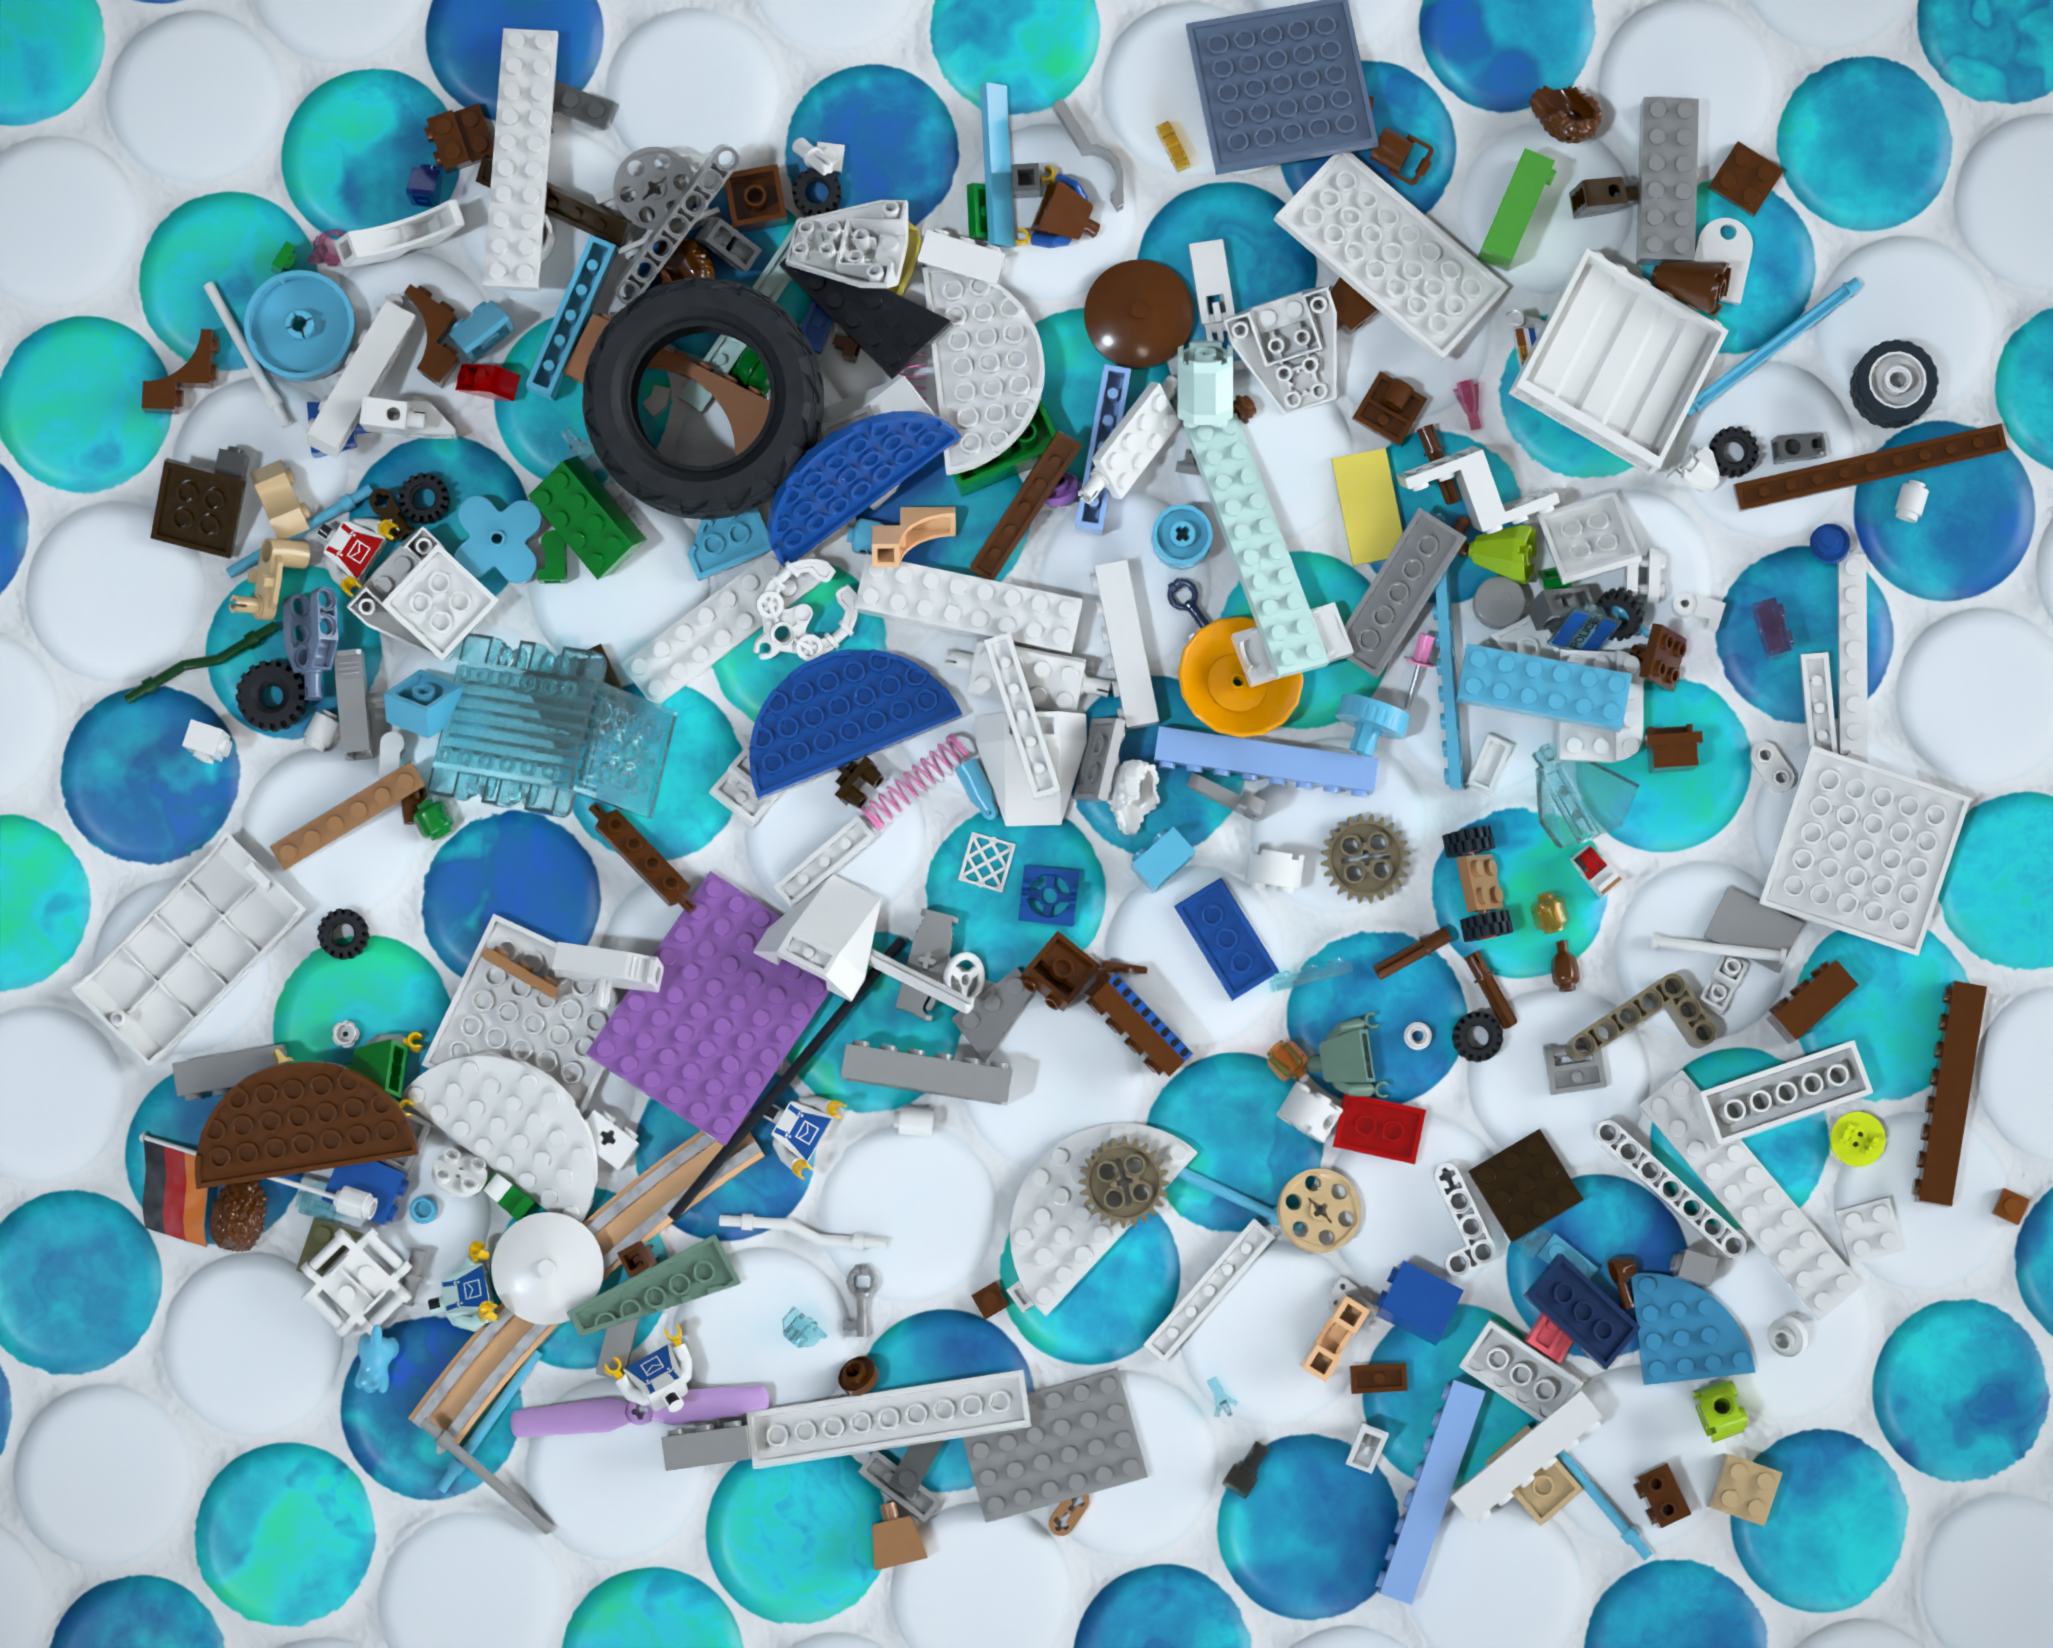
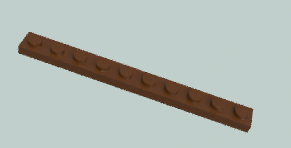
M2001 423L1734 484L1733 489L1739 512L2003 453L2008 450Z

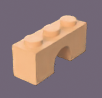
M1343 1293L1299 1365L1314 1376L1327 1382L1341 1359L1340 1355L1353 1334L1356 1335L1370 1310Z

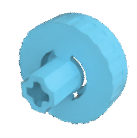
M1351 693L1342 694L1335 715L1340 721L1356 728L1349 750L1368 757L1373 756L1379 736L1398 740L1404 739L1411 718L1409 714L1390 704Z

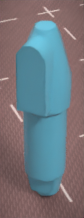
M1610 606L1608 608L1619 620L1628 622V614L1623 608L1618 606ZM1642 623L1636 633H1641L1645 638H1649L1650 632Z

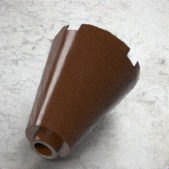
M1662 261L1659 266L1656 265L1654 267L1652 281L1655 282L1657 289L1667 291L1675 298L1716 317L1723 307L1722 304H1718L1719 300L1723 296L1726 297L1728 293L1731 268L1728 267L1730 263L1724 261Z

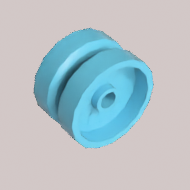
M1185 504L1170 506L1161 512L1154 522L1151 537L1154 554L1161 563L1169 568L1178 570L1194 568L1203 562L1210 551L1213 536L1211 523L1206 515L1194 506ZM1179 534H1184L1187 540L1184 541L1182 539L1181 541H1178L1177 536Z

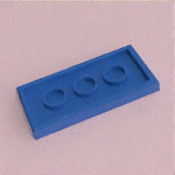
M1222 878L1217 879L1174 906L1231 1001L1279 973L1278 968Z

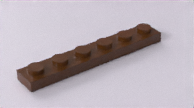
M1057 430L968 566L971 571L984 579L994 581L1082 447L1080 442L1061 430Z

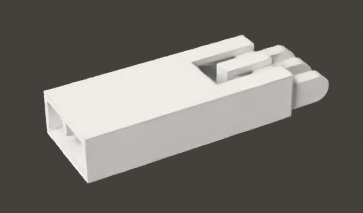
M1223 239L1189 244L1188 249L1201 328L1205 327L1207 341H1213L1212 333H1217L1218 341L1223 343V332L1227 331L1223 320L1235 315ZM1220 295L1222 313L1219 302L1212 303L1214 314H1210L1207 296L1214 297Z

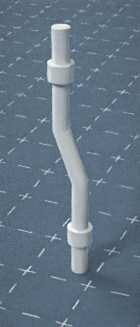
M742 1213V1216L720 1215L719 1226L741 1227V1230L753 1231V1228L784 1229L817 1245L852 1247V1250H864V1248L886 1249L887 1238L865 1237V1234L853 1233V1236L819 1234L785 1218L754 1217V1214Z

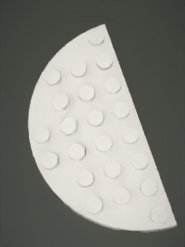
M936 267L922 268L927 309L952 322L931 343L939 416L950 423L962 437L944 450L945 468L948 476L977 468L991 461L1008 449L1021 436L1032 420L1041 399L1044 387L1045 362L1041 340L1035 325L1026 313L1023 305L999 284L993 285L976 279H967L965 276L942 271Z
M467 1054L445 1060L428 1069L401 1094L403 1100H411L416 1110L474 1155L484 1159L487 1165L548 1212L564 1214L581 1223L585 1221L593 1203L595 1183L598 1179L596 1147L587 1120L584 1121L581 1113L575 1106L576 1102L551 1076L522 1060L519 1062L502 1057L500 1054Z
M1113 1123L1090 1127L1074 1133L1050 1148L1037 1161L1023 1181L1014 1203L1010 1223V1244L1019 1280L1028 1297L1045 1317L1132 1225L1130 1221H1127L1125 1228L1122 1229L1120 1221L1117 1220L1114 1226L1110 1227V1218L1107 1217L1101 1223L1100 1212L1091 1215L1094 1208L1093 1204L1084 1206L1089 1197L1088 1195H1080V1192L1086 1189V1186L1078 1184V1181L1086 1179V1175L1082 1174L1080 1169H1089L1090 1167L1085 1163V1158L1095 1159L1091 1151L1095 1149L1101 1153L1102 1142L1108 1148L1111 1147L1112 1138H1115L1118 1145L1121 1144L1123 1137L1127 1138L1128 1145H1131L1136 1138L1138 1139L1137 1147L1141 1148L1145 1143H1148L1146 1152L1151 1153L1157 1150V1154L1154 1157L1155 1161L1164 1159L1159 1168L1160 1170H1168V1173L1162 1176V1180L1171 1183L1198 1154L1196 1150L1174 1135L1160 1129L1133 1123ZM1117 1158L1116 1164L1120 1173V1180L1116 1184L1123 1187L1127 1206L1131 1207L1132 1202L1127 1187L1132 1182L1130 1179H1125L1121 1159ZM1131 1158L1127 1161L1126 1167L1131 1173H1138L1142 1169V1164L1138 1159ZM1104 1165L1099 1169V1174L1101 1178L1110 1180L1114 1177L1115 1171L1111 1166ZM1138 1185L1134 1188L1133 1194L1136 1199L1145 1200L1149 1196V1191L1145 1186ZM1111 1192L1106 1196V1202L1109 1206H1120L1122 1199L1118 1193Z

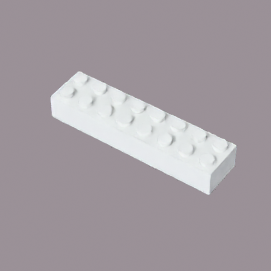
M866 554L854 608L858 613L985 640L1010 632L1015 646L1072 656L1083 599L902 561L900 567H872V555Z

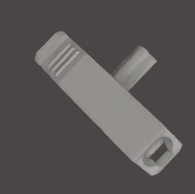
M361 649L336 651L334 665L342 753L346 761L372 759L374 756L370 710L385 708V692H368L365 653ZM365 751V754L353 755V752Z
M922 908L921 916L925 918L922 920L921 925H919V929L916 930L907 966L942 983L943 974L952 948V924L958 925L959 918ZM902 982L896 1009L908 1011L926 1022H932L933 1017L926 1015L923 1011L929 995ZM930 998L926 1005V1011H932L937 999Z

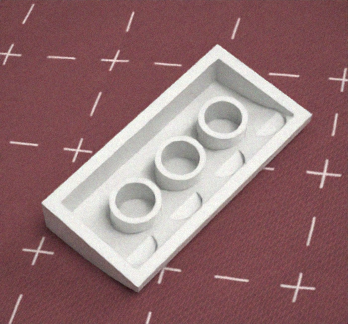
M1489 1318L1458 1366L1538 1421H1542L1574 1395L1583 1385L1582 1379L1524 1342V1340L1491 1318Z

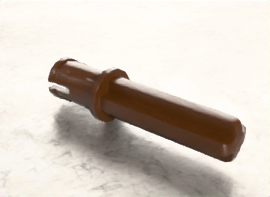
M1433 424L1416 430L1423 444L1424 457L1428 456L1430 462L1444 457L1442 450L1445 448L1444 446L1441 447ZM1453 478L1439 482V479H1436L1447 505L1460 501Z
M1445 926L1424 938L1420 936L1419 941L1373 966L1374 971L1379 979H1384L1426 955L1432 956L1431 952L1453 942Z
M1480 950L1463 958L1476 979L1474 983L1479 984L1502 1028L1508 1029L1517 1023V1019L1492 975L1494 971L1490 972L1480 954Z

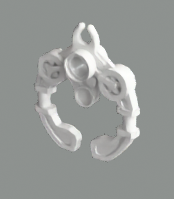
M807 558L791 563L787 560L784 563V568L776 575L773 573L770 576L771 579L756 599L755 607L758 613L762 615L763 633L755 641L753 652L755 654L759 653L761 644L768 643L771 647L768 653H761L759 655L761 660L771 659L780 651L795 653L803 660L810 661L834 648L837 649L840 646L839 643L846 636L854 634L852 629L858 615V611L854 608L857 594L848 584L837 589L835 592L837 602L845 610L843 618L837 622L841 627L832 635L827 632L824 634L825 637L821 639L813 633H806V627L813 616V611L805 603L784 609V601L781 595H779L781 589L784 590L786 588L783 583L792 574L797 578L800 573L810 572L817 580L826 583L831 580L836 570L826 560ZM779 626H786L788 628V636L783 640H777L774 636L775 630Z

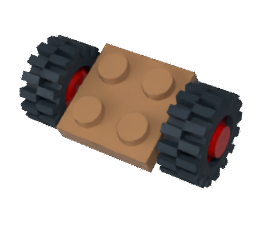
M1491 826L1468 828L1442 835L1446 858L1458 857L1456 860L1467 912H1478L1476 916L1460 920L1464 942L1485 940L1512 933L1513 928L1509 910L1495 911L1504 907L1502 903L1503 892L1499 887L1497 879L1498 868L1493 860V855H1477V853L1495 848Z

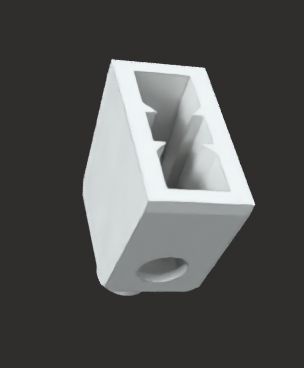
M363 396L359 424L366 432L409 435L410 427L425 429L426 412L412 411V407L408 402ZM400 414L398 420L392 421L395 415Z

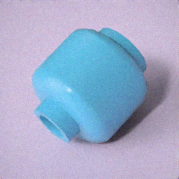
M860 518L856 521L855 527L849 526L847 542L852 543V551L854 553L872 555V526L884 525L882 522Z

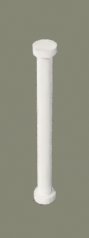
M1653 933L1651 950L1666 948L1778 961L1780 965H1785L1787 948H1781V951L1659 937L1657 933Z

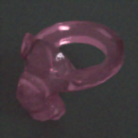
M329 229L317 236L312 244V254L308 256L309 263L327 264L329 267L338 266V263L341 262L339 255L330 254L324 245V241L329 236L342 237L345 233L337 229Z

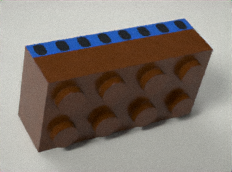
M1106 970L1084 992L1088 998L1085 1003L1096 1014L1098 1013L1101 1016L1104 1014L1108 1018L1105 1021L1106 1025L1114 1033H1118L1120 1036L1123 1034L1127 1038L1123 1042L1134 1053H1137L1139 1056L1141 1054L1145 1056L1143 1063L1153 1073L1157 1075L1162 1073L1170 1077L1193 1054L1116 973Z

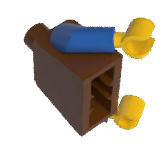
M1045 166V171L1052 175L1048 178L1040 175L1041 183L1048 187L1030 228L1033 233L1030 234L1026 229L1018 228L1016 231L1018 233H1025L1026 238L1023 241H1014L1019 246H1027L1031 242L1032 246L1057 248L1068 246L1073 241H1079L1082 234L1094 238L1100 229V223L1089 218L1093 205L1088 201V196L1080 183L1061 173L1056 175L1052 166Z

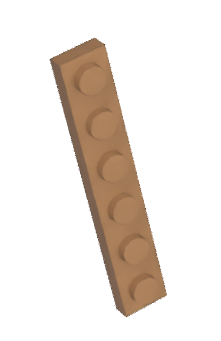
M411 760L273 843L270 849L283 869L286 870L426 785V782Z

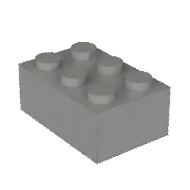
M741 1420L723 1423V1429L714 1430V1425L711 1424L695 1427V1433L686 1434V1428L667 1431L668 1436L661 1437L666 1471L752 1459L748 1425L742 1426Z

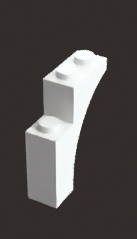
M448 200L427 211L393 223L347 232L334 243L343 268L398 259L410 249L438 245L462 228L465 223L457 200Z

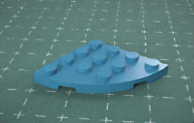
M1637 1273L1630 1279L1632 1297L1635 1304V1322L1641 1327L1637 1332L1643 1385L1756 1373L1753 1357L1742 1330L1731 1314L1714 1297L1687 1281L1663 1274Z

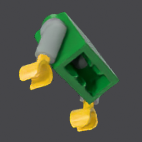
M413 1032L408 1037H404L403 1034L380 1033L368 1041L365 1046L357 1047L354 1050L352 1063H345L343 1066L358 1071L372 1079L396 1101V1098H401L408 1047L414 1053L421 1052L423 1046L419 1044L413 1045L412 1041L423 1040V1037L418 1032ZM409 1099L397 1102L401 1109L405 1105L415 1107L414 1103ZM405 1113L407 1118L412 1117V1114Z

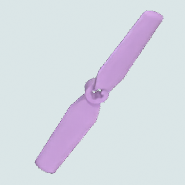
M763 1385L689 1389L688 1393L681 1397L684 1405L680 1410L670 1412L665 1406L658 1411H653L648 1405L642 1406L643 1408H648V1413L644 1414L641 1420H639L638 1415H633L632 1410L637 1408L636 1403L604 1397L515 1410L511 1415L510 1425L513 1435L517 1438L611 1432L628 1423L645 1425L650 1421L674 1426L746 1415V1412L765 1410L769 1407V1396L767 1389Z

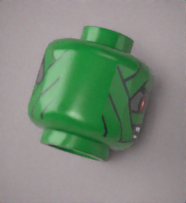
M432 798L416 805L419 811L414 813L413 821L423 838H431L434 841L452 831L450 827L454 824V819L444 801L433 802Z

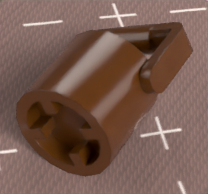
M1385 127L1378 139V147L1373 148L1369 158L1388 168L1390 175L1414 186L1418 183L1421 176L1425 177L1432 164L1430 159L1434 149L1410 134L1406 138L1394 130ZM1417 143L1429 151L1425 158L1421 159L1415 170L1416 174L1411 181L1398 173L1408 158L1414 144Z

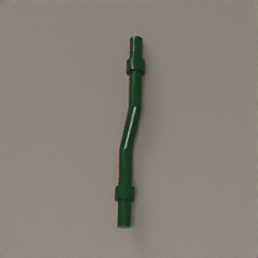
M274 621L255 632L252 630L243 635L244 639L216 655L181 660L153 678L149 676L142 680L141 685L124 694V697L128 704H131L146 694L151 695L159 690V686L185 671L222 665L248 648L254 649L261 645L260 641L279 631Z

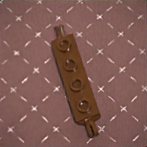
M594 802L588 810L598 819L595 830L668 906L679 904L688 915L694 912L697 906L687 897L690 885L617 809L607 813L598 802Z

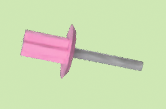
M1420 632L1413 657L1404 656L1407 662L1416 665L1405 709L1410 710L1421 668L1436 667L1435 664L1429 662L1435 640L1433 635Z

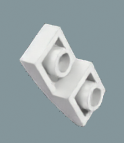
M1721 955L1698 998L1701 1006L1721 1016L1749 963L1735 956Z

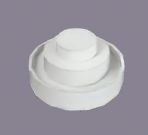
M1782 1316L1773 1321L1768 1328V1342L1773 1351L1782 1357L1793 1358L1802 1353L1808 1345L1807 1330L1794 1317Z

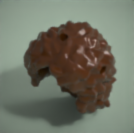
M1545 85L1542 89L1538 88L1532 94V98L1529 101V106L1532 107L1531 110L1535 118H1538L1540 124L1543 125L1544 131L1548 132L1551 137L1556 138L1559 142L1577 144L1587 141L1588 138L1595 135L1599 124L1602 122L1603 111L1599 106V102L1594 97L1588 96L1587 93H1582L1577 87L1572 89V86H1568L1567 89L1552 90Z
M685 237L658 273L661 279H663V284L685 278H715L713 262L710 261L707 250L701 248L698 241L695 239L691 240L689 237ZM666 241L658 245L659 250L657 253L665 251L667 247Z
M259 1180L225 1185V1188L219 1190L218 1199L212 1204L209 1227L212 1240L219 1248L236 1252L250 1251L256 1245V1241L259 1240L261 1232L264 1231L265 1215L268 1213L267 1207L264 1204L268 1197L264 1195V1188L260 1186Z

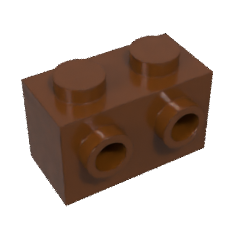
M1664 1462L1634 1476L1636 1483L1633 1484V1488L1640 1500L1644 1498L1648 1506L1645 1513L1651 1525L1656 1524L1658 1528H1664L1691 1515L1690 1509L1668 1463Z

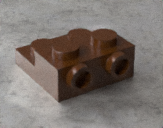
M479 103L455 112L450 110L426 119L429 125L424 127L429 143L435 142L438 150L433 152L438 168L444 167L446 174L480 163L482 157L487 154L493 157L494 143Z
M1057 931L1026 967L1020 977L1024 980L1023 985L1027 990L1033 993L1038 991L1045 997L1044 1001L1048 1007L1053 1010H1058L1059 1008L1064 1012L1101 965Z

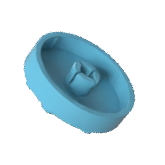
M291 270L271 277L255 291L248 303L244 316L245 338L256 360L274 376L291 382H311L330 375L345 362L352 351L356 339V317L349 299L334 281L313 271ZM301 320L307 322L306 328L303 330L304 334L301 331L294 330L296 322Z

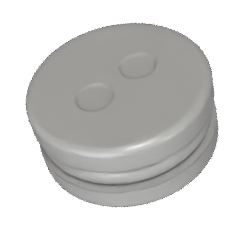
M1496 576L1485 580L1478 587L1473 597V611L1476 618L1484 626L1495 630H1501L1516 623L1525 608V596L1521 587L1516 582L1503 576Z

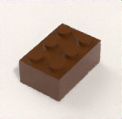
M1827 960L1821 963L1810 973L1813 978L1809 982L1806 979L1799 982L1789 991L1792 997L1788 1000L1785 997L1782 1000L1780 999L1769 1009L1771 1015L1767 1018V1021L1788 1044L1799 1039L1858 986V983L1837 960L1830 964Z

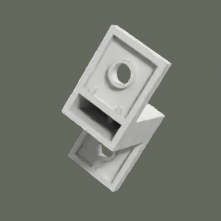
M1475 446L1465 448L1396 475L1401 486L1413 489V491L1427 488L1429 481L1439 479V482L1455 477L1473 528L1482 532L1486 531L1487 534L1502 530V525L1508 522L1513 524L1524 522L1529 519L1528 515L1534 512H1538L1539 515L1554 510L1553 505L1560 503L1557 492L1545 488L1502 505L1484 451Z

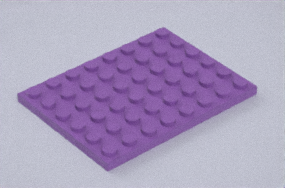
M710 871L691 898V901L697 906L695 911L689 915L685 910L682 911L652 955L658 957L664 966L659 992L628 990L586 1052V1056L721 1145L726 1146L830 991L827 990L826 980L784 959L781 960L779 965H776L754 954V950L766 930L781 917Z

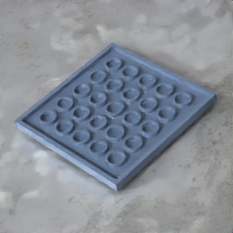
M1319 0L1186 23V32L1215 175L1378 147L1377 134L1348 0Z

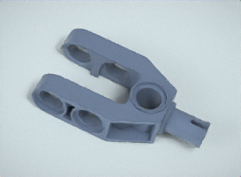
M327 586L313 590L310 595V601L304 594L300 593L288 596L283 602L284 648L293 672L301 673L304 676L305 700H320L323 698L321 675L331 670L338 644L337 598L334 591ZM320 593L324 594L326 597L327 602L325 607H323L319 602ZM294 600H297L300 604L301 611L299 614L293 609ZM321 620L327 624L328 630L326 634L320 629ZM295 627H298L302 633L300 641L294 636Z

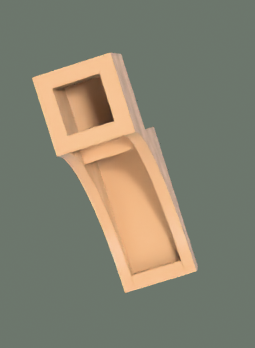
M900 507V525L872 526V567H900L902 558L914 546L934 538L956 536L955 507Z

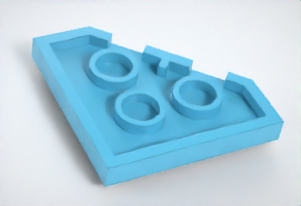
M758 508L728 518L702 520L687 555L697 580L701 581L772 551L764 522Z

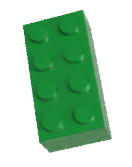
M578 455L563 460L528 495L597 580L613 574L648 540Z

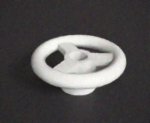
M961 952L955 955L945 968L943 984L967 996L968 986L971 980L977 976L975 988L970 996H968L975 1000L981 995L985 983V971L981 960L970 952ZM964 960H968L974 965L969 970L956 967L958 963Z

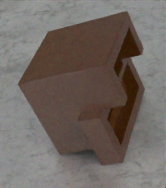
M1692 724L1681 727H1647L1646 736L1644 737V749H1647L1649 773L1694 770L1699 765L1697 746L1703 743L1702 731L1693 732Z

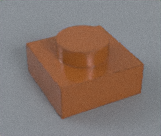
M2002 1188L1991 1214L2019 1225L2030 1199Z

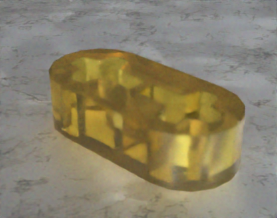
M1166 121L1155 126L1158 137L1176 172L1178 173L1190 167L1188 157L1170 122Z

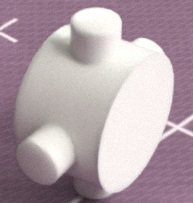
M402 293L399 295L387 294L385 296L387 301L405 309L402 300L405 296Z

